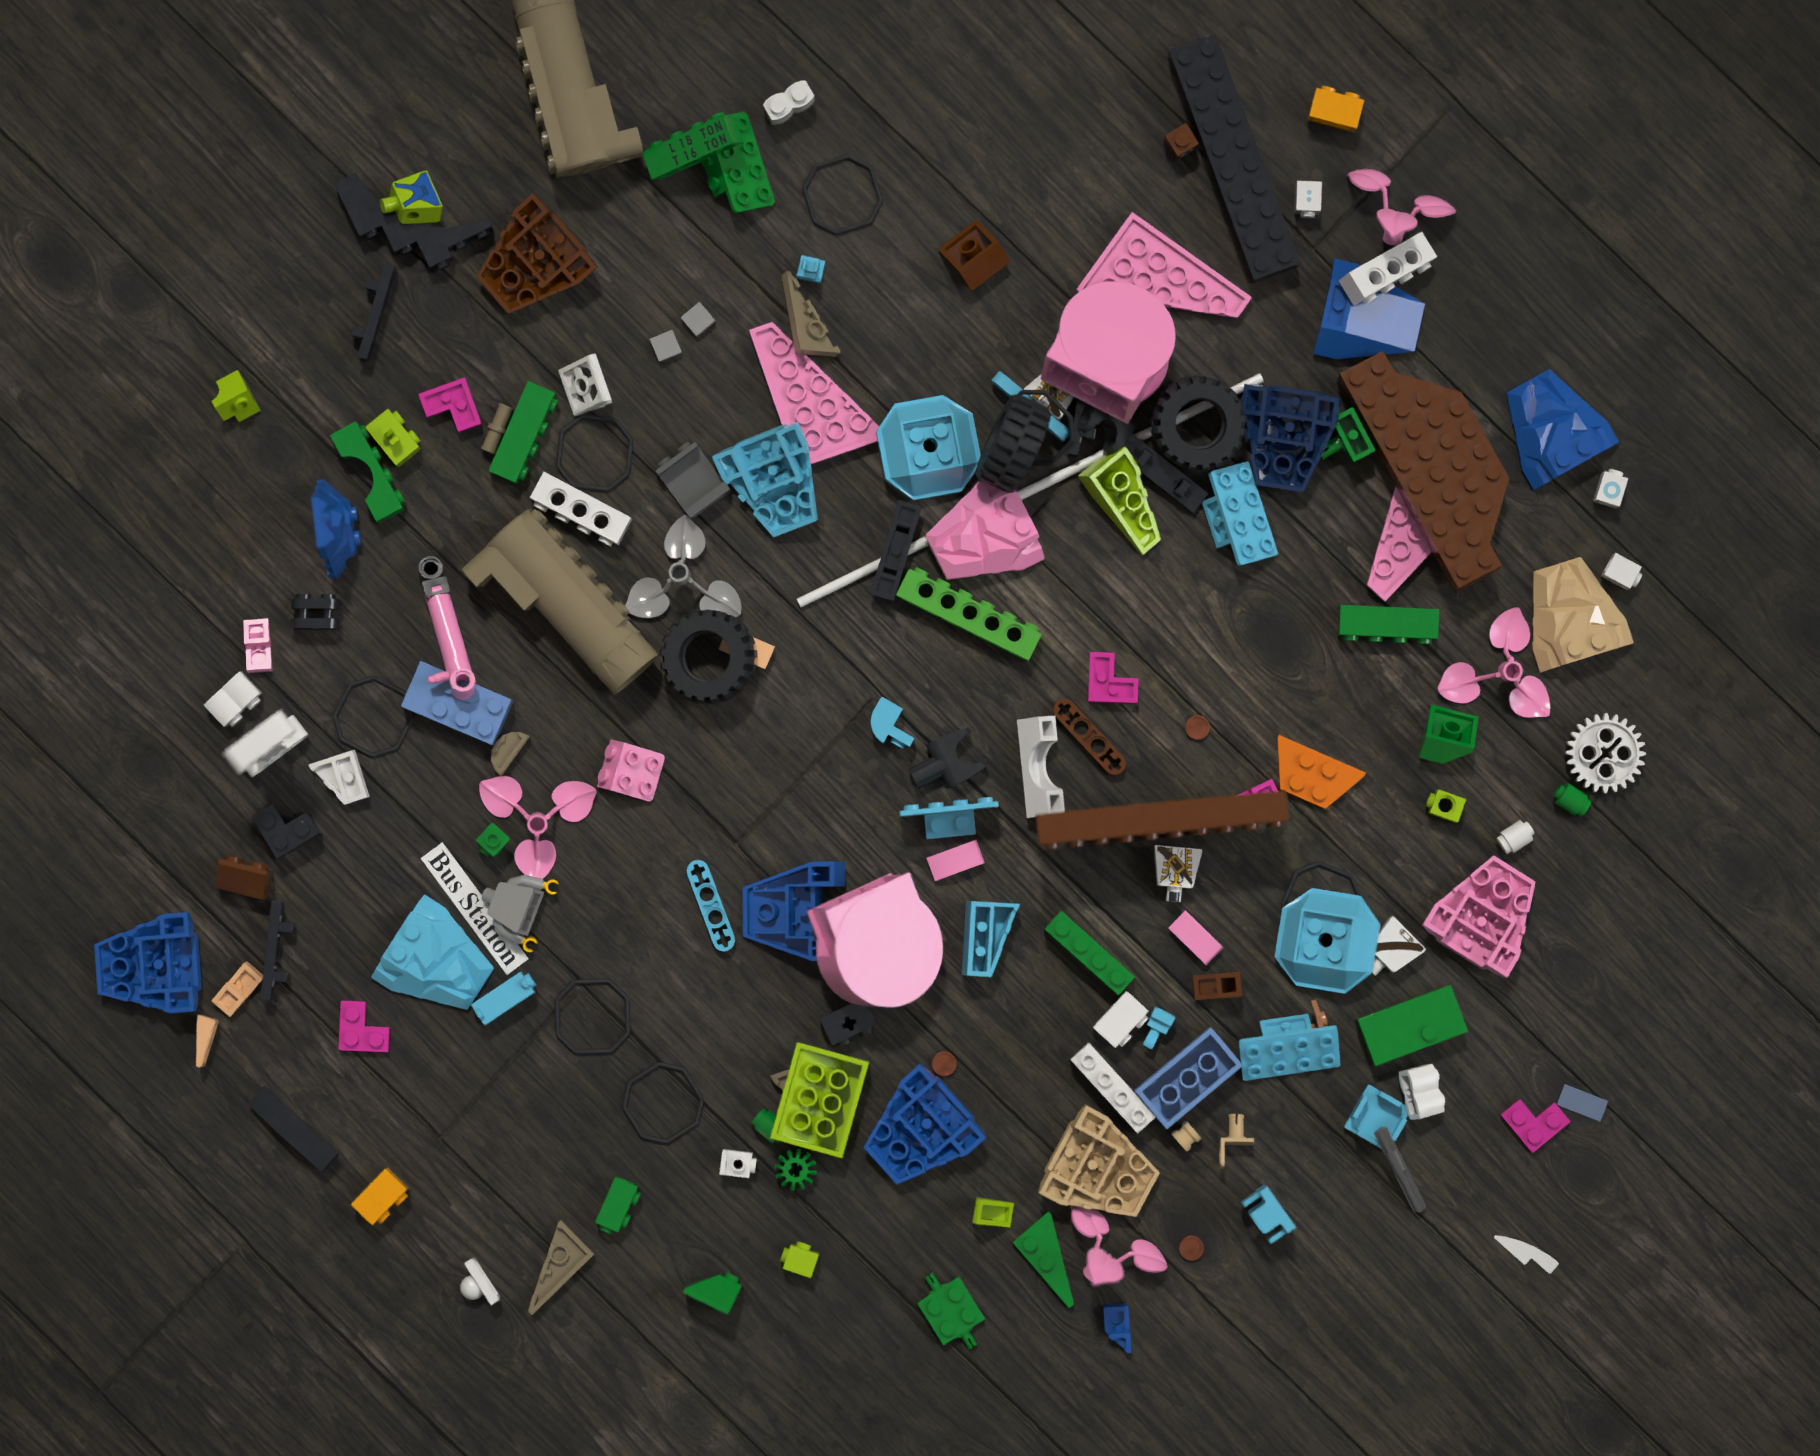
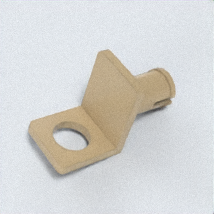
M1235 1114L1228 1115L1229 1136L1221 1138L1219 1141V1169H1223L1225 1166V1145L1254 1144V1138L1244 1137V1115L1242 1114L1237 1116V1125L1235 1124Z

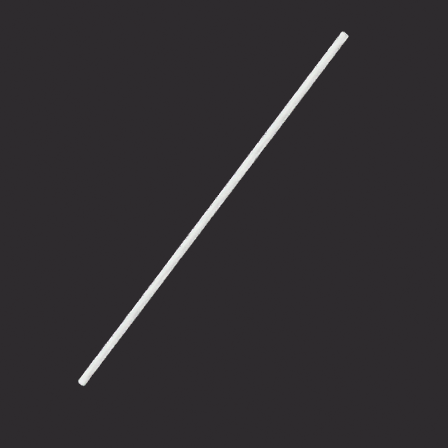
M1259 373L1230 388L1238 395L1243 392L1244 384H1261L1264 380ZM1204 400L1179 412L1176 417V425L1214 407V405ZM1152 426L1134 435L1141 441L1152 437ZM1101 450L1017 492L1021 500L1088 468L1096 460L1108 454ZM925 536L911 543L908 555L929 545ZM881 558L797 598L800 607L877 571Z

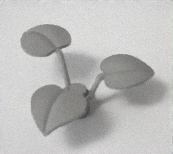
M683 515L671 526L666 535L664 547L667 555L672 559L681 558V560L671 565L669 569L670 578L667 579L665 587L662 589L660 582L654 578L647 577L637 581L630 590L625 605L630 614L640 618H655L662 615L670 605V600L664 593L668 591L671 584L674 582L677 585H685L689 582L705 595L700 600V610L721 611L734 617L741 615L742 605L740 598L730 584L724 581H714L710 584L708 591H706L691 578L690 570L684 564L686 558L695 559L699 557L705 549L706 541L701 529L689 516Z

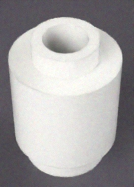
M1519 820L1500 832L1501 835L1496 839L1503 851L1509 854L1510 852L1515 853L1532 842V835L1535 833L1527 821L1523 823Z

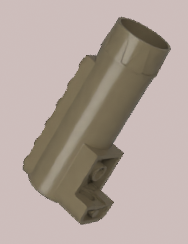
M511 0L515 13L514 19L519 29V37H516V47L518 55L524 56L522 70L525 80L530 79L531 84L529 85L528 93L531 104L536 103L537 106L534 115L537 127L542 126L543 129L540 137L543 150L549 151L550 156H547V165L550 175L555 174L556 178L575 176L642 157L643 148L638 128L635 127L618 132L606 84L595 85L576 12L575 1Z
M527 509L506 525L462 570L476 587H485L496 578L523 610L532 611L536 607L587 664L592 673L596 674L615 695L642 674L657 659L659 654L640 634L641 632L629 622L631 619L627 614L630 611L621 601L615 602L611 596L614 593L605 583H598L595 579L597 574L588 565H582L578 561L581 558L580 555L572 547H566L562 543L564 537L555 528H549L545 524L548 521L547 518L539 510Z

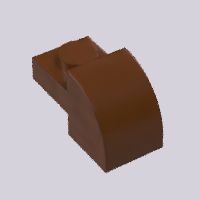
M1241 971L1193 976L1195 1000L1243 996Z

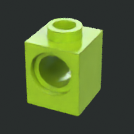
M1439 789L1435 790L1434 794L1430 793L1426 803V807L1429 808L1428 814L1458 823L1466 799ZM1442 798L1449 800L1451 804L1450 810L1446 813L1440 811L1438 803Z

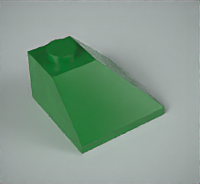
M1431 704L1421 741L1419 758L1444 764L1473 753L1479 716Z
M726 1272L725 1275L719 1273L688 1284L683 1293L728 1314L742 1284L738 1282L739 1277L729 1272Z

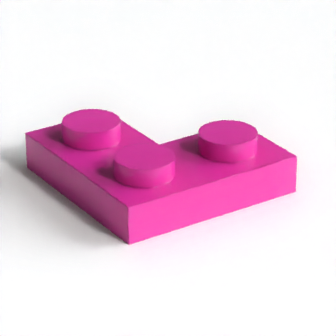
M465 377L418 394L427 418L450 410L459 433L482 425Z
M1090 652L1088 702L1138 703V678L1114 677L1115 653Z
M341 1001L339 1050L389 1052L390 1027L365 1026L367 1002Z
M1518 1099L1500 1114L1531 1153H1534L1571 1122L1555 1102L1538 1116L1534 1117L1524 1103Z

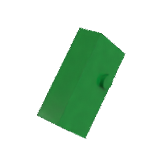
M1451 985L1440 987L1355 1019L1373 1066L1468 1032Z

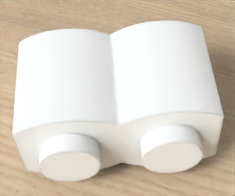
M799 81L789 86L785 93H777L769 97L764 102L763 108L772 125L785 122L793 113L808 109L814 103L815 98L807 82Z
M239 671L204 706L224 727H227L229 724L233 727L243 718L241 713L246 708L251 710L261 701L258 697L262 693L243 672Z
M1433 1064L1421 1065L1399 1072L1400 1086L1405 1095V1106L1410 1120L1421 1119L1444 1112L1445 1098L1438 1088L1439 1073Z

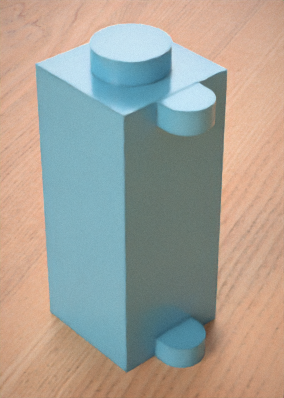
M519 972L471 1004L483 1024L487 1025L534 994L536 991L533 987L536 986V983L529 973L524 975L523 972Z

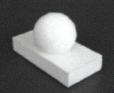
M473 1257L464 1264L471 1275L465 1277L460 1284L462 1295L469 1300H475L484 1294L491 1305L500 1299V1295L476 1258Z

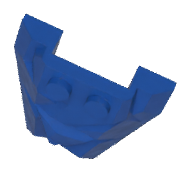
M1550 369L1506 393L1511 421L1516 435V446L1518 447L1521 460V470L1533 491L1619 443L1607 420Z
M324 479L317 480V485H315V491L312 495L317 548L321 559H326L324 567L327 569L328 577L330 579H338L346 568V560L355 556L358 552L357 546L361 545L360 531H355L354 521H358V511L356 506H352V502L341 495Z
M189 912L162 914L154 920L142 923L129 931L121 932L94 944L98 994L123 1001L135 1002L146 1007L161 1009L168 1013L196 1011L198 991L201 990L202 983L198 935L193 930V921Z
M920 1063L901 1080L885 1112L866 1142L864 1149L896 1184L923 1174L929 1169L944 1165L948 1161L969 1154L986 1138V1135L975 1122L972 1113L945 1083Z

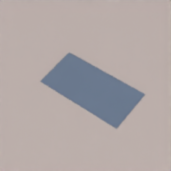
M1564 1084L1557 1105L1601 1122L1608 1101Z

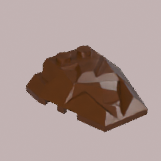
M532 193L514 209L511 220L505 230H502L498 243L494 250H491L477 278L505 311L511 314L580 284L598 266L588 254L587 249L552 209H549L537 195Z

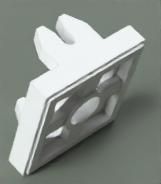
M590 354L558 370L574 416L605 407V405L612 403L596 354ZM588 368L591 371L592 377L584 376L582 369ZM580 379H583L586 383L585 392L579 387ZM595 384L597 395L592 401L590 391L591 386ZM577 393L583 396L584 402L578 397Z

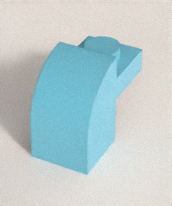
M883 697L880 698L871 716V727L875 737L884 744L887 737L890 736L892 737L891 743L902 749L905 745L910 748L915 738L894 727L903 708Z

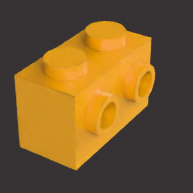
M1322 86L1321 89L1316 88L1307 120L1355 132L1364 100L1359 99L1360 96L1351 92H1345V95L1335 93L1336 89L1332 87Z
M386 1168L351 1205L371 1225L376 1222L381 1224L391 1214L388 1211L394 1203L399 1206L408 1197L405 1192L409 1187L389 1168Z

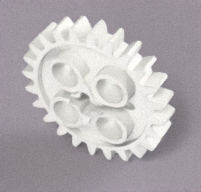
M1605 713L1602 720H1600L1596 714L1593 717L1594 722L1585 718L1586 726L1577 724L1576 727L1579 733L1571 732L1570 735L1574 738V741L1566 742L1567 745L1572 747V750L1565 752L1566 755L1572 757L1566 764L1574 765L1570 774L1577 772L1579 775L1575 781L1578 782L1584 779V788L1593 784V792H1597L1600 786L1603 793H1607L1609 786L1613 792H1617V784L1623 789L1627 788L1625 780L1633 783L1635 780L1632 774H1641L1636 768L1637 765H1645L1643 761L1639 760L1640 756L1646 755L1645 752L1639 751V747L1645 745V742H1637L1636 740L1641 736V733L1633 734L1632 731L1635 725L1627 728V719L1625 718L1619 723L1618 715H1614L1609 720L1608 713ZM1603 729H1607L1611 733L1612 737L1608 743L1600 739V732ZM1620 737L1622 739L1621 742L1608 753L1610 758L1601 759L1593 769H1590L1589 766L1602 755L1603 752L1600 749L1609 748ZM1585 746L1591 747L1594 751V756L1591 760H1587L1582 756V750ZM1620 747H1625L1628 750L1629 755L1625 761L1617 756V750ZM1602 764H1607L1611 768V774L1607 778L1601 776L1599 772Z

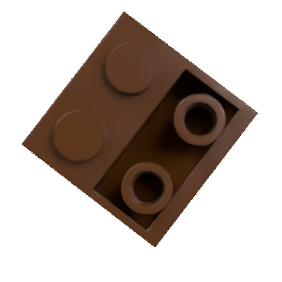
M226 855V859L218 860L215 888L266 900L273 871L267 870L268 865L253 861L250 862V865L243 864L244 859Z

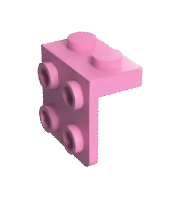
M611 739L605 750V760L598 774L597 787L645 801H651L656 791L665 757L663 754Z

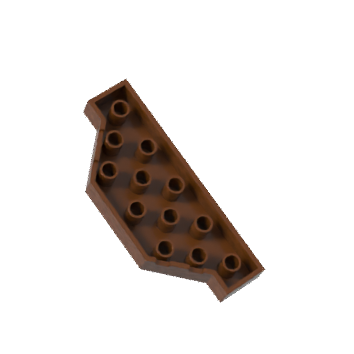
M1383 351L1341 372L1337 378L1338 383L1354 408L1369 439L1454 592L1457 593L1497 572L1502 564L1490 542L1509 476L1462 392L1394 372Z
M1286 790L1044 813L1036 814L1035 819L1038 845H1043L1044 849L1059 848V843L1068 842L1069 847L1083 846L1084 841H1092V845L1107 844L1109 839H1116V843L1131 842L1136 836H1140L1141 841L1155 840L1159 838V834H1165V839L1184 836V832L1188 831L1190 836H1197L1209 833V829H1215L1216 833L1234 831L1236 826H1242V830L1258 829V824L1263 823L1267 824V828L1284 826L1283 822L1289 820L1287 794Z

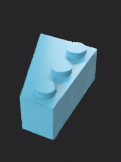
M966 901L962 975L992 977L1003 949L1002 946L1020 904Z

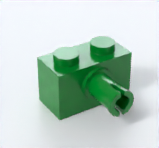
M1353 407L1339 414L1338 423L1333 430L1335 437L1329 439L1326 446L1328 450L1323 452L1321 459L1324 460L1342 450L1352 465L1376 451Z

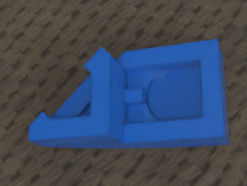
M1128 1303L1103 1305L1104 1327L1108 1337L1123 1347L1127 1353H1132Z

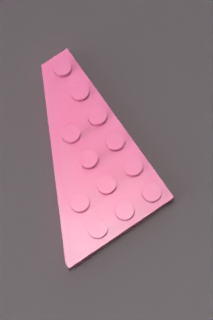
M1133 212L1076 289L1077 292H1080L1091 285L1102 282H1125L1149 291L1165 307L1238 318L1252 298Z
M773 322L749 330L781 424L799 423L809 445L811 465L877 442L876 431L879 426L807 355L796 354L794 343Z
M1396 486L1366 585L1384 602L1432 552Z

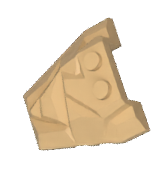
M1581 557L1533 572L1534 616L1532 618V651L1539 673L1634 643L1627 620Z
M1084 1105L1074 1121L1068 1124L1044 1171L1046 1174L1041 1181L1038 1193L1061 1205H1073L1085 1209L1092 1208L1137 1217L1159 1172L1130 1143L1128 1138L1116 1128L1107 1116Z

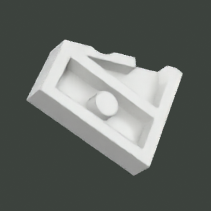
M355 750L309 764L310 769L321 777L324 781L323 783L336 793V796L344 805L370 797Z

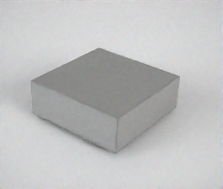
M700 302L681 317L696 337L715 322L714 318Z
M673 330L650 339L659 363L682 353Z

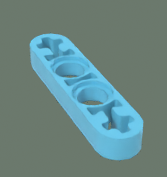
M998 371L991 380L1009 398L1023 390L1001 371ZM1024 394L1022 395V396H1024V397H1026V398H1028V399H1030V400H1032V401L1038 403V402L1035 401L1030 395H1024ZM1051 414L1047 430L1064 442L1070 436L1069 429Z
M695 860L687 867L688 878L715 948L719 951H729L735 944L734 933L708 865L704 861ZM695 864L705 868L702 876L704 880L709 877L710 883L701 884L696 888L695 882L700 881L697 875L692 876L691 874ZM710 887L714 891L712 900L703 901L700 898L702 888ZM713 910L720 911L723 916L722 921L716 925L710 923L708 919L709 913ZM724 924L728 928L722 929L724 935L731 937L728 947L725 948L723 944L718 945L717 940L720 939L719 932L717 931L713 934L712 928H720Z

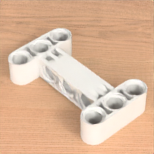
M281 710L231 746L223 754L238 774L246 770L251 777H254L304 740L309 734L294 715L287 718Z

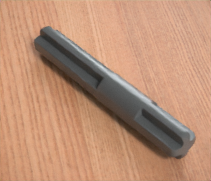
M1378 1128L1374 1135L1413 1212H1422L1426 1208V1204L1388 1128Z

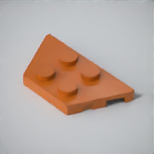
M1281 735L1277 737L1280 790H1286L1287 793L1326 809L1366 774L1359 769Z

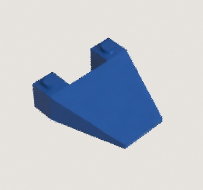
M809 862L743 887V937L811 961H817V938L806 911L822 904V887L845 886V862Z

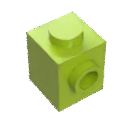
M797 1241L796 1245L791 1244L789 1249L784 1248L780 1262L784 1263L783 1269L811 1278L819 1253L810 1250L811 1245Z

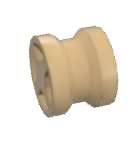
M1186 1120L1182 1123V1127L1179 1130H1174L1171 1133L1186 1151L1191 1149V1145L1194 1142H1199L1202 1139Z

